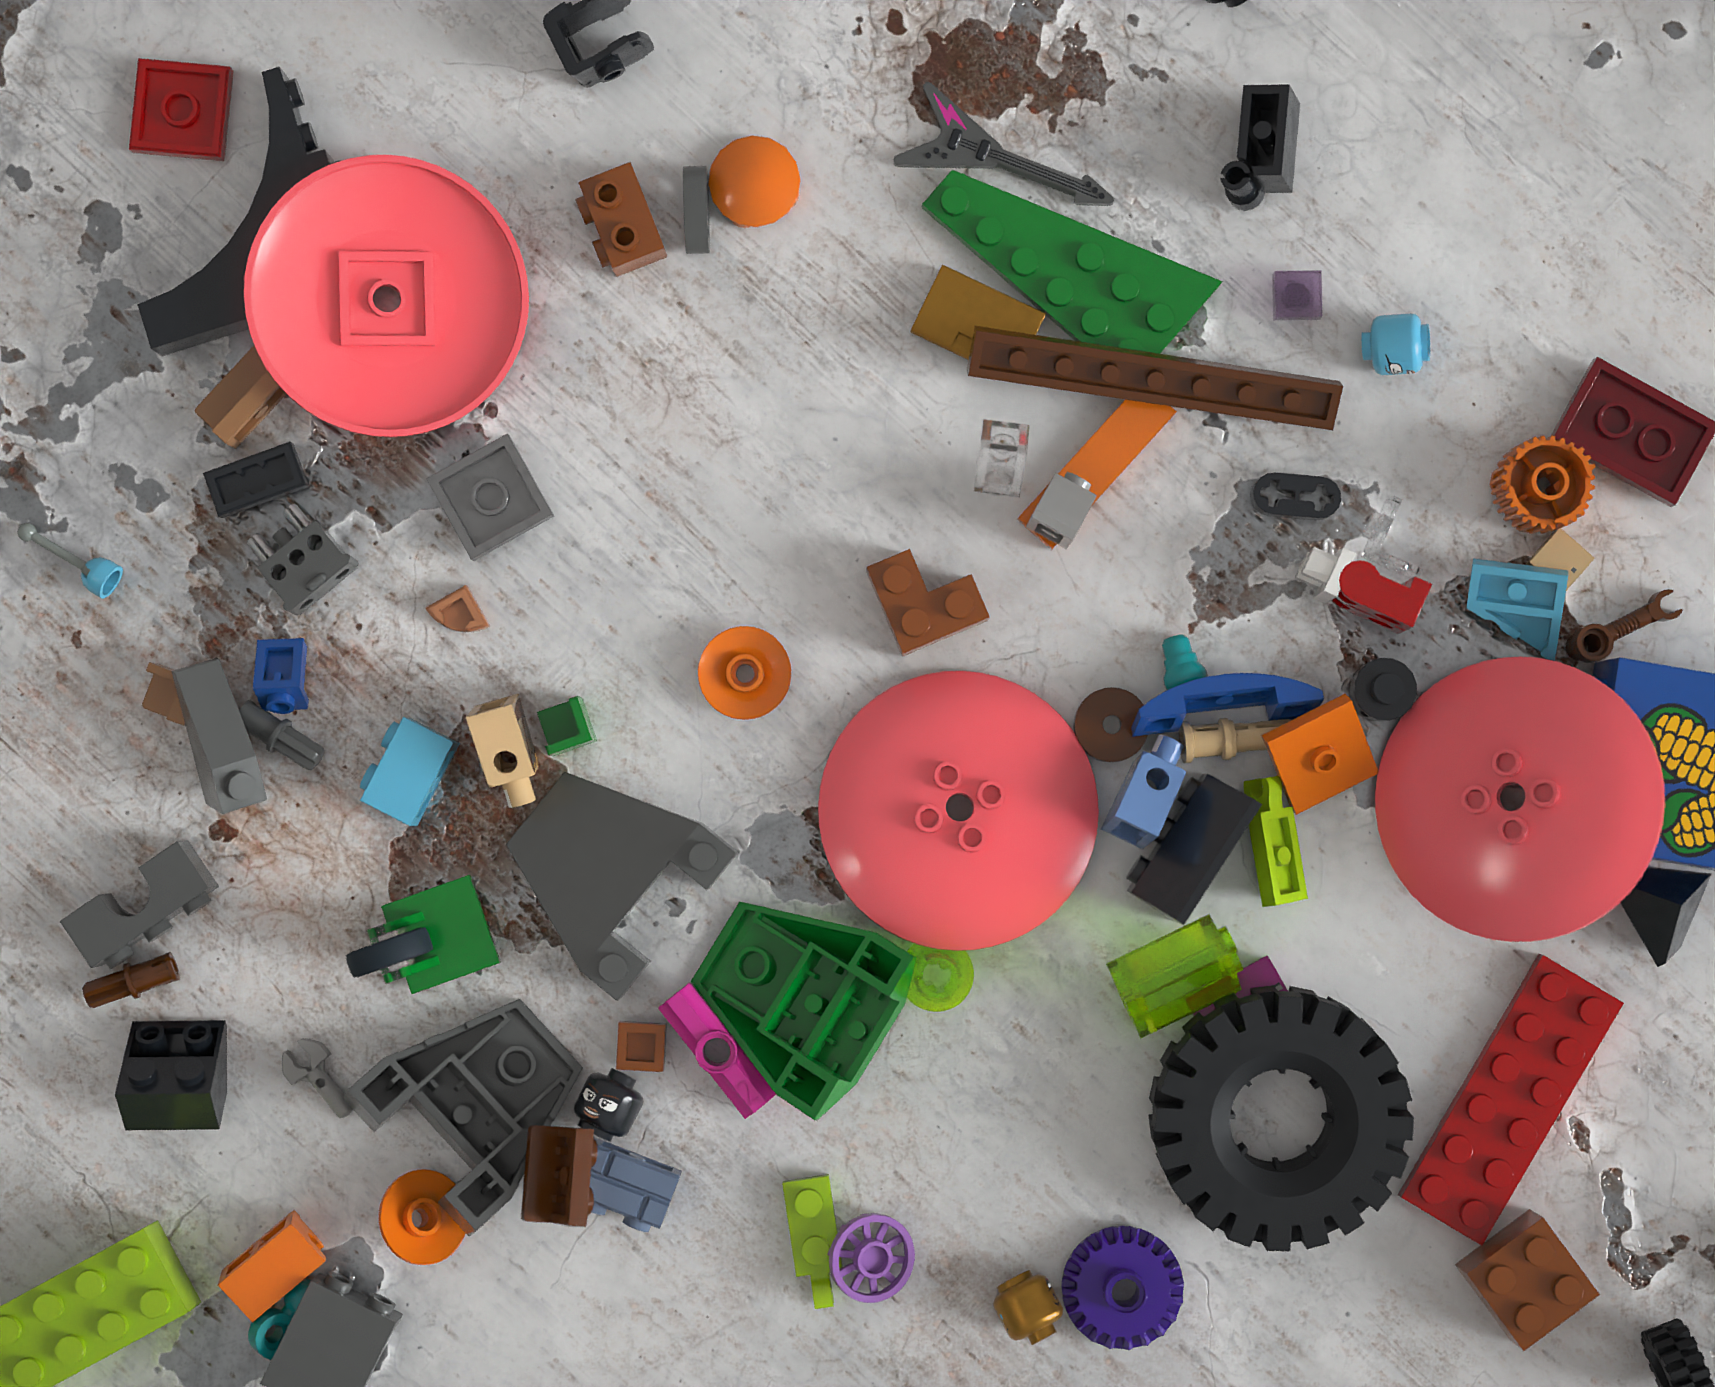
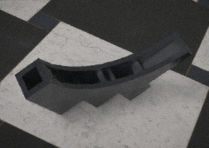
M280 66L262 72L269 106V145L262 180L248 214L228 244L202 270L174 289L137 304L150 348L161 356L249 330L245 315L244 277L253 240L262 222L280 198L299 181L317 170L339 162H334L325 149L312 153L313 150L318 149V144L310 122L303 123L298 107L305 105L300 86L296 78L289 80Z

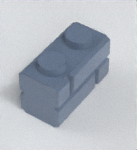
M594 1138L597 1143L598 1153L596 1163L591 1167L590 1187L594 1195L592 1213L605 1215L608 1209L624 1215L623 1223L636 1230L649 1232L651 1226L660 1229L682 1170Z

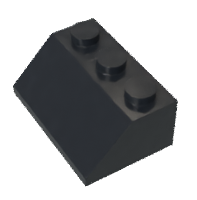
M1202 774L1199 780L1194 777L1188 780L1177 797V800L1182 803L1181 808L1173 820L1167 816L1159 836L1154 840L1157 845L1149 857L1145 858L1140 855L1126 876V879L1132 882L1127 889L1129 893L1167 918L1182 925L1186 923L1262 805L1255 799L1210 774Z

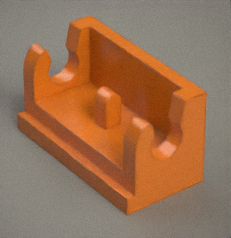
M293 1210L222 1269L218 1286L253 1323L326 1261V1256L321 1252L324 1245L303 1222L300 1215Z

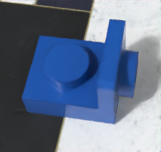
M304 638L257 640L253 691L261 708L265 711L288 714L294 710L308 709L309 699L304 689L307 645Z

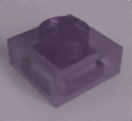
M1321 270L1275 271L1272 274L1273 320H1320L1322 318Z

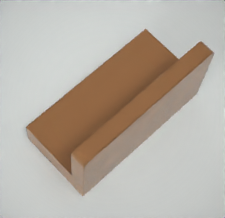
M253 346L195 408V413L212 428V432L224 443L236 449L284 398L286 393L273 380L264 367L255 346Z

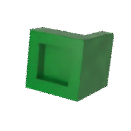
M575 696L569 698L567 702L537 712L548 744L545 746L548 756H557L597 742L582 697Z

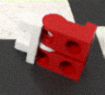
M1313 547L1310 552L1305 554L1295 579L1317 588L1313 599L1324 604L1332 601L1338 607L1397 634L1414 627L1433 585L1416 576L1399 584L1381 576L1376 567L1371 563L1362 560L1353 561L1357 553L1346 548H1342L1332 555Z

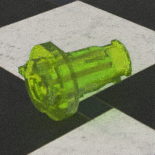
M913 944L907 949L908 953L916 957L907 998L914 1005L923 1010L941 1012L956 1007L967 997L973 984L974 969L966 951L939 950ZM928 964H938L941 970L949 969L950 975L945 984L936 987L932 980L924 981V968Z

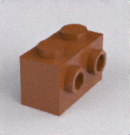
M631 162L578 182L583 196L575 200L585 225L592 222L595 223L600 239L592 243L602 268L611 265L615 276L618 277L668 257Z

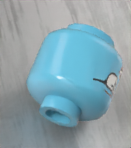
M1412 313L1377 316L1371 324V332H1362L1363 360H1372L1373 368L1379 375L1417 373L1421 369L1423 361H1430L1429 324H1421L1420 318Z

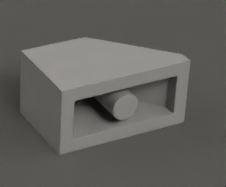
M1066 472L1064 477L1055 473L1026 527L1067 549L1075 538L1097 496L1089 491L1091 484L1071 472Z

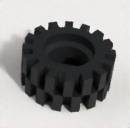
M1676 1318L1641 1332V1343L1645 1348L1643 1351L1645 1357L1650 1362L1648 1365L1656 1377L1655 1381L1658 1387H1714V1383L1709 1377L1711 1376L1709 1368L1705 1366L1703 1361L1705 1358L1702 1352H1699L1694 1336L1691 1337L1689 1328L1683 1324L1681 1319Z

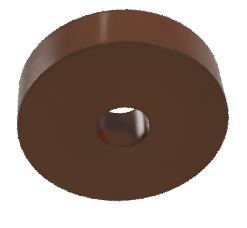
M1115 687L1103 688L1088 695L1080 703L1074 717V733L1084 751L1094 759L1103 762L1123 761L1135 755L1143 747L1148 735L1133 736L1131 730L1138 710L1144 706L1141 700L1131 692ZM1108 716H1114L1119 720L1120 728L1115 734H1109L1103 728V721Z

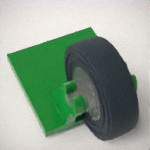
M471 875L381 906L386 923L366 930L371 945L346 955V961L353 978H358L378 970L381 971L385 984L406 977L411 994L501 963Z

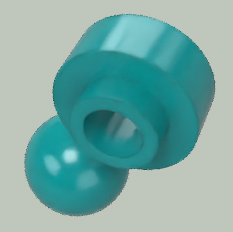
M305 1278L283 1297L285 1305L282 1309H268L251 1323L248 1331L249 1343L264 1358L272 1360L311 1282L310 1279ZM272 1325H275L274 1333L269 1337H265L267 1330Z

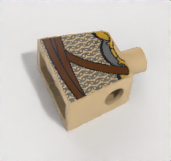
M519 693L474 706L467 715L466 720L489 788L502 785L509 808L535 801L536 798L529 777L535 775L539 765ZM509 751L516 756L517 762H505L501 758L500 752Z

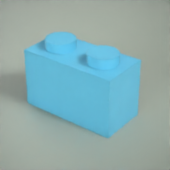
M403 717L400 724L394 721L388 728L381 743V746L386 748L378 765L372 763L362 778L360 788L365 790L360 801L409 826H418L460 743L412 718Z

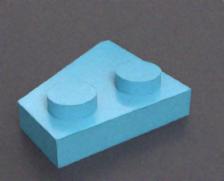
M1473 558L1466 608L1484 620L1495 622L1500 627V630L1514 639L1520 638L1536 648L1545 659L1555 661L1568 582V570Z

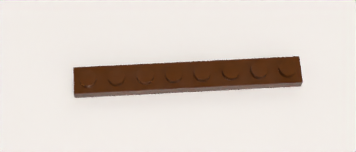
M975 326L967 366V374L972 377L1333 430L1343 390L1342 383L1337 380Z

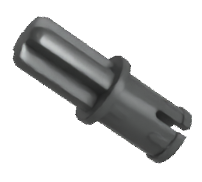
M252 700L245 702L239 709L247 732L267 744L266 750L269 752L278 751L306 770L314 769L322 760L325 752L324 748L292 728V721L288 719L281 721L257 706Z

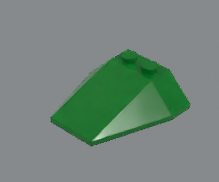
M739 901L691 982L775 1094L817 1121L858 1083L906 1003L916 957L876 932Z

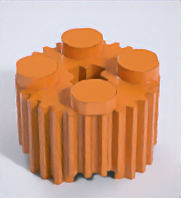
M1535 436L1512 448L1511 451L1503 455L1504 459L1497 463L1499 468L1492 472L1489 484L1492 489L1491 495H1496L1493 504H1499L1500 508L1497 512H1504V520H1512L1511 526L1516 527L1518 531L1529 534L1539 531L1541 534L1555 531L1577 521V518L1585 514L1584 510L1588 509L1589 505L1586 502L1593 499L1589 492L1595 489V486L1591 484V481L1595 479V475H1592L1595 464L1588 463L1591 457L1590 455H1583L1585 450L1583 447L1577 449L1574 447L1573 442L1565 444V438L1556 440L1555 436L1545 438V436L1537 438ZM1546 477L1550 483L1545 492H1541L1537 487L1538 480Z

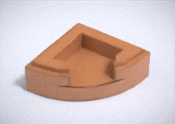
M467 585L426 607L427 612L433 619L455 631L476 632L490 627Z

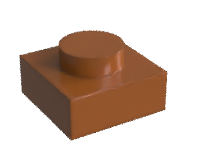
M620 1021L618 1024L616 1070L663 1072L667 1024Z

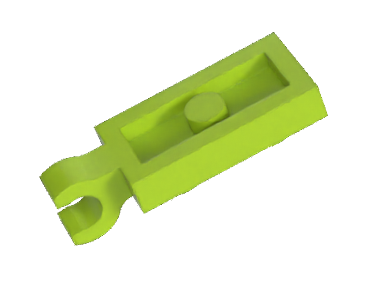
M1273 776L1244 781V794L1262 804L1249 824L1262 907L1277 906L1308 899L1293 807L1283 808L1280 778Z
M829 1174L783 1181L782 1185L796 1277L810 1275L815 1309L834 1307L828 1251L838 1231ZM839 1257V1269H841L843 1264L842 1258Z

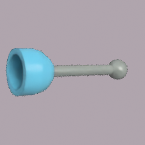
M24 523L19 526L17 533L21 540H32L82 570L81 580L83 585L101 599L108 597L119 584L123 569L111 560L98 557L85 562L38 534L34 525Z

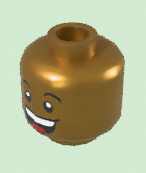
M1027 1270L997 1287L1000 1294L994 1299L993 1306L1011 1339L1022 1340L1028 1337L1031 1344L1034 1345L1057 1332L1053 1323L1063 1315V1307L1046 1276H1033L1031 1271Z

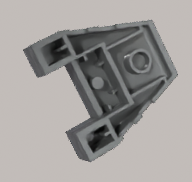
M567 772L562 774L506 844L580 972L616 1001L623 997L651 960L623 939L615 930L664 869L672 862L708 890L739 853L701 822Z
M518 999L467 1021L461 1026L442 1034H437L417 1045L384 1057L346 1091L343 1099L373 1132L378 1130L409 1101L472 1169L438 1201L439 1205L470 1237L512 1199L525 1171L528 1127L530 1125L551 1126L583 1067L525 1003Z

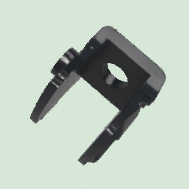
M582 0L574 5L571 2L567 4L563 2L544 16V28L566 72L578 80L583 87L589 88L599 82L604 83L619 77L625 72L624 67H628L645 58L646 55L654 50V45L649 35L637 31L620 37L607 45V48L583 60L572 38L573 34L584 27L624 11V8L631 3V0Z

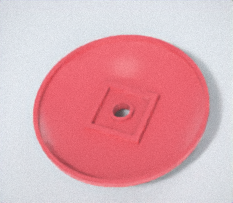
M367 155L350 158L330 164L299 181L280 198L262 222L253 240L244 277V304L249 332L264 367L276 384L295 403L316 418L337 428L372 437L392 438L428 433L445 427L476 409L493 393L512 367L520 350L528 319L529 291L524 261L509 226L498 210L483 194L456 174L432 163L405 156ZM381 287L395 289L400 296L399 307L392 312L379 310L373 302L375 291Z
M1504 657L1487 660L1458 670L1434 684L1413 703L1412 708L1397 723L1383 752L1377 774L1375 812L1378 831L1384 851L1400 881L1418 902L1439 919L1470 934L1492 940L1533 942L1553 939L1582 929L1606 915L1632 891L1643 876L1659 842L1663 825L1665 792L1662 769L1655 746L1639 717L1617 693L1595 677L1575 667L1543 658ZM1510 784H1519L1524 789L1525 801L1519 809L1508 811L1501 804V792Z
M943 671L915 677L889 688L864 706L845 727L830 752L822 776L818 802L819 829L827 861L836 880L854 905L871 921L903 940L924 947L950 951L978 950L1009 942L1033 930L1052 916L1070 897L1088 866L1095 845L1099 816L1097 788L1089 759L1077 736L1061 715L1046 701L1014 682L998 676L970 671ZM962 795L971 801L973 812L970 818L965 821H955L948 816L946 802L952 796Z

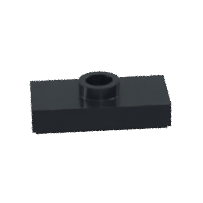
M291 441L203 473L217 515L220 518L309 487L296 448Z

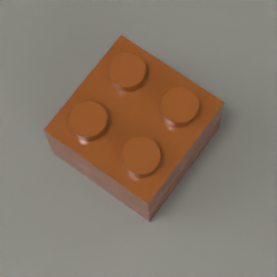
M1530 1209L1455 1264L1510 1341L1523 1351L1600 1295L1546 1220Z

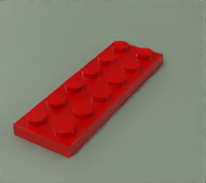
M1538 954L1399 1191L1398 1196L1482 1246L1624 1003L1548 957Z

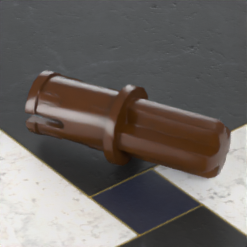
M171 952L132 966L130 963H125L121 971L86 982L82 987L83 996L90 1008H96L130 995L137 999L141 997L142 992L180 980L179 970Z

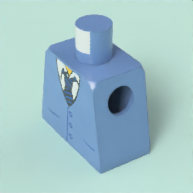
M1158 735L1151 753L1143 751L1133 761L1101 830L1142 850L1159 836L1186 774L1185 770L1176 766L1184 749L1180 742L1165 735ZM1146 779L1151 780L1155 784L1156 790L1148 785Z

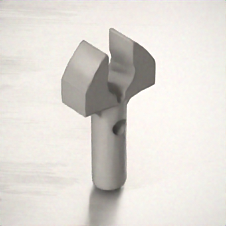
M312 1039L297 1040L303 1050L310 1056L309 1065L311 1069L300 1066L289 1050L284 1051L282 1055V1071L285 1078L291 1085L298 1081L310 1082L339 1118L348 1116L353 1109L343 1099V1092L325 1071V1059L332 1053L322 1042Z

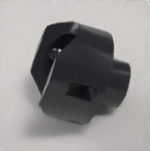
M1378 658L1365 663L1356 671L1350 684L1349 697L1353 702L1355 710L1362 717L1371 721H1390L1403 716L1412 708L1417 697V683L1412 671L1404 663L1393 658Z

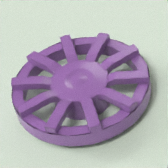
M879 1213L860 1214V1216L853 1218L845 1225L842 1224L828 1251L830 1275L835 1284L847 1296L864 1303L880 1302L900 1291L908 1281L915 1261L913 1241L906 1228L890 1216ZM881 1222L875 1238H872L870 1223ZM860 1226H862L864 1237L862 1241L852 1233ZM889 1226H891L898 1232V1235L883 1243V1238ZM846 1239L855 1246L853 1251L841 1249ZM903 1242L904 1256L893 1255L891 1248ZM839 1257L852 1259V1263L839 1269ZM892 1263L903 1264L901 1272L895 1278L889 1272ZM857 1270V1274L850 1287H848L842 1277ZM884 1276L891 1284L878 1291L876 1279ZM864 1277H867L870 1293L867 1294L857 1291Z

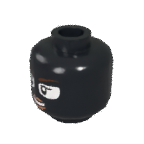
M614 1068L610 1069L608 1075L602 1073L590 1074L573 1107L574 1113L580 1118L577 1125L585 1129H594V1135L611 1142L613 1136H626L643 1105L642 1095L633 1089L637 1080Z

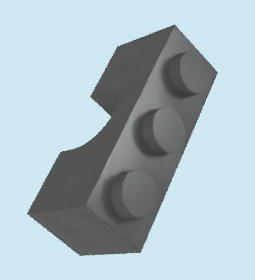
M176 841L138 867L146 879L150 890L148 903L139 913L131 914L126 912L118 904L112 893L97 895L60 921L90 968L107 964L109 969L120 965L134 955L130 948L143 938H146L149 943L158 939L173 928L169 921L183 911H185L187 916H190L212 901L208 894L218 888L219 885L189 841Z

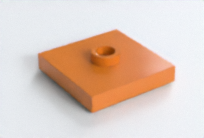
M1346 693L1261 735L1277 776L1281 780L1289 806L1293 807L1296 815L1379 772L1353 702Z

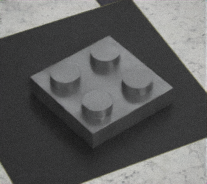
M508 433L426 478L472 561L479 559L554 517L552 510Z

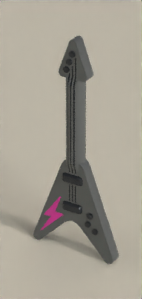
M931 82L924 83L923 91L937 119L941 133L933 141L896 155L894 157V165L896 167L979 169L998 167L1075 197L1074 203L1076 205H1113L1114 197L1089 175H1084L1081 180L1004 150L993 137Z

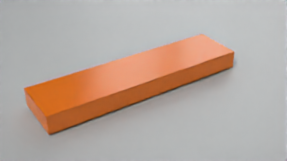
M1125 399L1058 474L1064 477L1066 472H1071L1091 484L1089 491L1097 495L1093 502L1094 504L1177 411L1171 406ZM1048 485L1018 517L1017 520L1025 527ZM1028 529L1049 549L1052 550L1057 545L1056 543L1048 540L1047 538L1039 535L1038 533Z

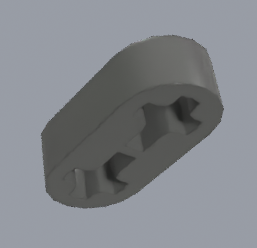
M683 166L686 254L710 253L707 166Z

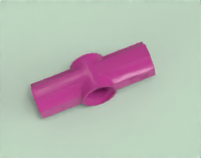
M690 982L658 1007L659 1011L693 1052L699 1066L711 1075L744 1119L755 1113L776 1095ZM720 1038L726 1041L730 1047V1057L726 1061L719 1063L707 1058L705 1044L708 1040Z

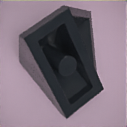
M1647 867L1632 891L1620 902L1657 967L1666 964L1682 946L1712 873Z

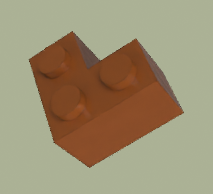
M910 549L866 567L867 575L902 657L982 624L990 618L972 574L928 592Z

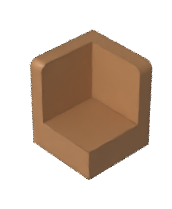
M149 662L146 671L152 673L153 677L142 702V707L167 717V720L185 726L171 672L174 669Z

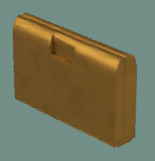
M942 265L910 333L969 360L975 326L1036 335L1046 313Z

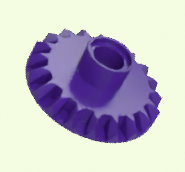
M1112 1226L1094 1232L1077 1245L1065 1265L1061 1289L1065 1309L1077 1330L1092 1342L1109 1349L1131 1350L1139 1346H1148L1153 1340L1164 1336L1166 1330L1176 1321L1179 1309L1183 1304L1184 1280L1176 1257L1161 1239L1141 1228ZM1122 1279H1129L1136 1283L1134 1295L1124 1301L1116 1300L1112 1297V1289L1116 1282Z

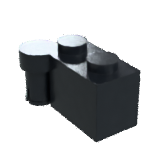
M1290 84L1243 85L1237 159L1239 161L1226 164L1221 171L1225 178H1220L1221 183L1225 187V195L1232 206L1238 210L1248 211L1256 208L1262 202L1265 193H1292L1300 102Z

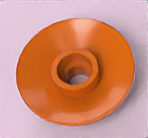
M734 627L715 636L705 647L699 661L698 680L704 697L718 712L734 719H755L773 711L786 696L791 682V664L782 644L770 633L755 627ZM743 665H749L754 669V677L747 683H743L737 678V670Z
M427 1169L405 1173L391 1183L382 1197L379 1208V1227L382 1237L389 1249L405 1262L415 1265H430L441 1262L456 1251L465 1236V1232L438 1203L456 1185L442 1173ZM414 1210L418 1211L422 1218L419 1227L414 1226L412 1222V1212Z

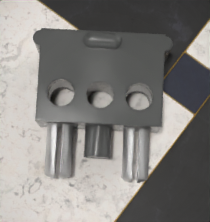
M291 504L289 506L306 528L286 508L283 514L298 532L294 538L286 528L279 529L273 535V539L280 546V549L275 552L260 533L253 535L269 558L252 538H249L247 544L263 562L257 569L284 601L283 608L294 615H301L356 570L358 561L342 550L323 525L315 520L311 523L297 504ZM322 540V546L316 550V544ZM304 555V561L298 565V559ZM286 570L285 577L280 580V574Z

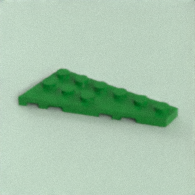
M951 170L922 203L924 211L1036 308L1046 313V316L1075 341L1161 354L1223 282L955 170Z

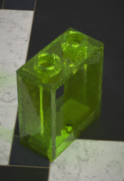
M1210 914L1106 964L1120 999L1140 1039L1212 1005L1213 1002L1242 990L1237 973L1244 969L1236 954L1238 952L1237 947L1226 926L1217 929Z

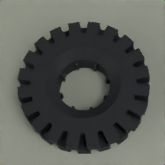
M1274 985L1250 988L1251 995L1238 998L1235 993H1232L1213 1002L1215 1010L1204 1017L1198 1012L1182 1026L1185 1035L1178 1043L1170 1041L1160 1059L1163 1065L1160 1077H1153L1149 1096L1153 1105L1152 1114L1148 1115L1151 1139L1156 1147L1157 1153L1155 1154L1170 1186L1182 1204H1187L1194 1217L1209 1229L1214 1231L1216 1228L1224 1231L1228 1240L1247 1247H1251L1253 1241L1262 1242L1266 1251L1290 1252L1291 1242L1302 1241L1306 1249H1311L1329 1244L1327 1233L1338 1228L1341 1229L1345 1236L1365 1223L1360 1214L1366 1208L1371 1206L1378 1212L1392 1195V1192L1386 1185L1392 1176L1401 1179L1409 1156L1403 1150L1405 1140L1413 1141L1414 1116L1407 1109V1102L1412 1101L1407 1079L1397 1067L1399 1062L1387 1043L1376 1034L1370 1025L1354 1014L1349 1007L1329 996L1327 999L1319 997L1313 990L1293 986L1289 987V991H1278ZM1276 1069L1280 1074H1285L1286 1069L1299 1071L1311 1077L1308 1082L1314 1089L1321 1086L1325 1096L1327 1112L1321 1113L1325 1124L1319 1138L1312 1146L1308 1144L1305 1147L1307 1151L1285 1161H1279L1277 1157H1272V1162L1264 1161L1248 1155V1148L1243 1142L1238 1145L1235 1144L1230 1129V1119H1235L1236 1116L1232 1110V1105L1237 1094L1245 1084L1248 1087L1252 1084L1250 1082L1252 1078L1264 1072Z

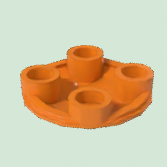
M752 135L736 139L720 150L711 165L708 185L712 201L723 216L730 219L738 227L748 228L773 224L789 213L790 209L798 201L801 179L797 163L786 147L771 138Z

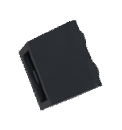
M132 1021L115 1091L116 1101L125 1130L220 1129L227 1095L226 1021Z

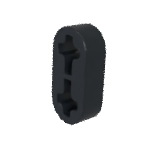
M1275 472L1267 473L1254 483L1250 492V498L1254 509L1262 515L1316 521L1324 520L1336 512L1341 503V491L1337 484L1329 478ZM1270 482L1276 483L1277 491L1292 493L1291 499H1280L1275 503L1274 507L1268 506V498L1261 497L1260 491L1266 490ZM1317 486L1322 487L1323 495L1329 496L1331 502L1323 505L1321 511L1315 510L1314 502L1299 500L1300 494H1312Z

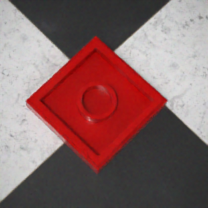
M138 58L129 150L132 153L224 161L233 69L230 66Z

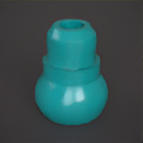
M1181 634L1169 637L1163 641L1162 649L1166 659L1163 662L1166 670L1163 682L1166 690L1192 680L1208 677L1205 667L1198 662L1196 653L1192 652L1188 637Z

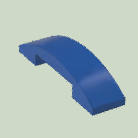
M1233 673L1208 676L1173 687L1151 699L1138 710L1131 730L1133 736L1178 732L1187 713L1263 705L1266 708L1268 721L1295 719L1319 707L1324 700L1321 689L1312 685L1276 675Z

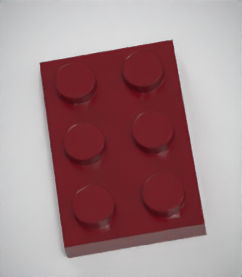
M1596 357L1590 363L1551 436H1555L1556 440L1565 438V444L1573 442L1574 447L1577 449L1583 447L1585 449L1583 455H1590L1591 457L1588 461L1589 463L1595 464L1596 467L1663 504L1673 507L1679 501L1715 435V421L1607 361Z

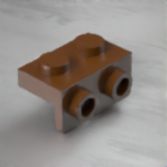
M530 1125L528 1127L521 1219L523 1221L587 1227V1216L591 1214L594 1204V1195L590 1187L591 1167L595 1165L598 1153L597 1143L593 1139L594 1129Z

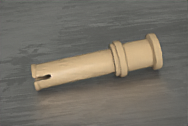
M1220 718L1218 723L1190 725L1188 721H1183L1179 729V742L1184 746L1181 753L1182 761L1185 764L1191 763L1193 758L1221 756L1223 760H1231L1239 752L1267 750L1261 735L1293 719L1234 724L1228 718Z

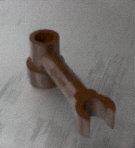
M1667 589L1653 594L1648 604L1604 626L1589 624L1580 627L1566 642L1567 654L1576 661L1585 663L1597 662L1610 655L1614 641L1656 621L1664 622L1677 618L1683 609L1665 613L1660 606L1661 599L1671 594L1674 590ZM1583 640H1585L1588 644L1587 651L1583 646Z

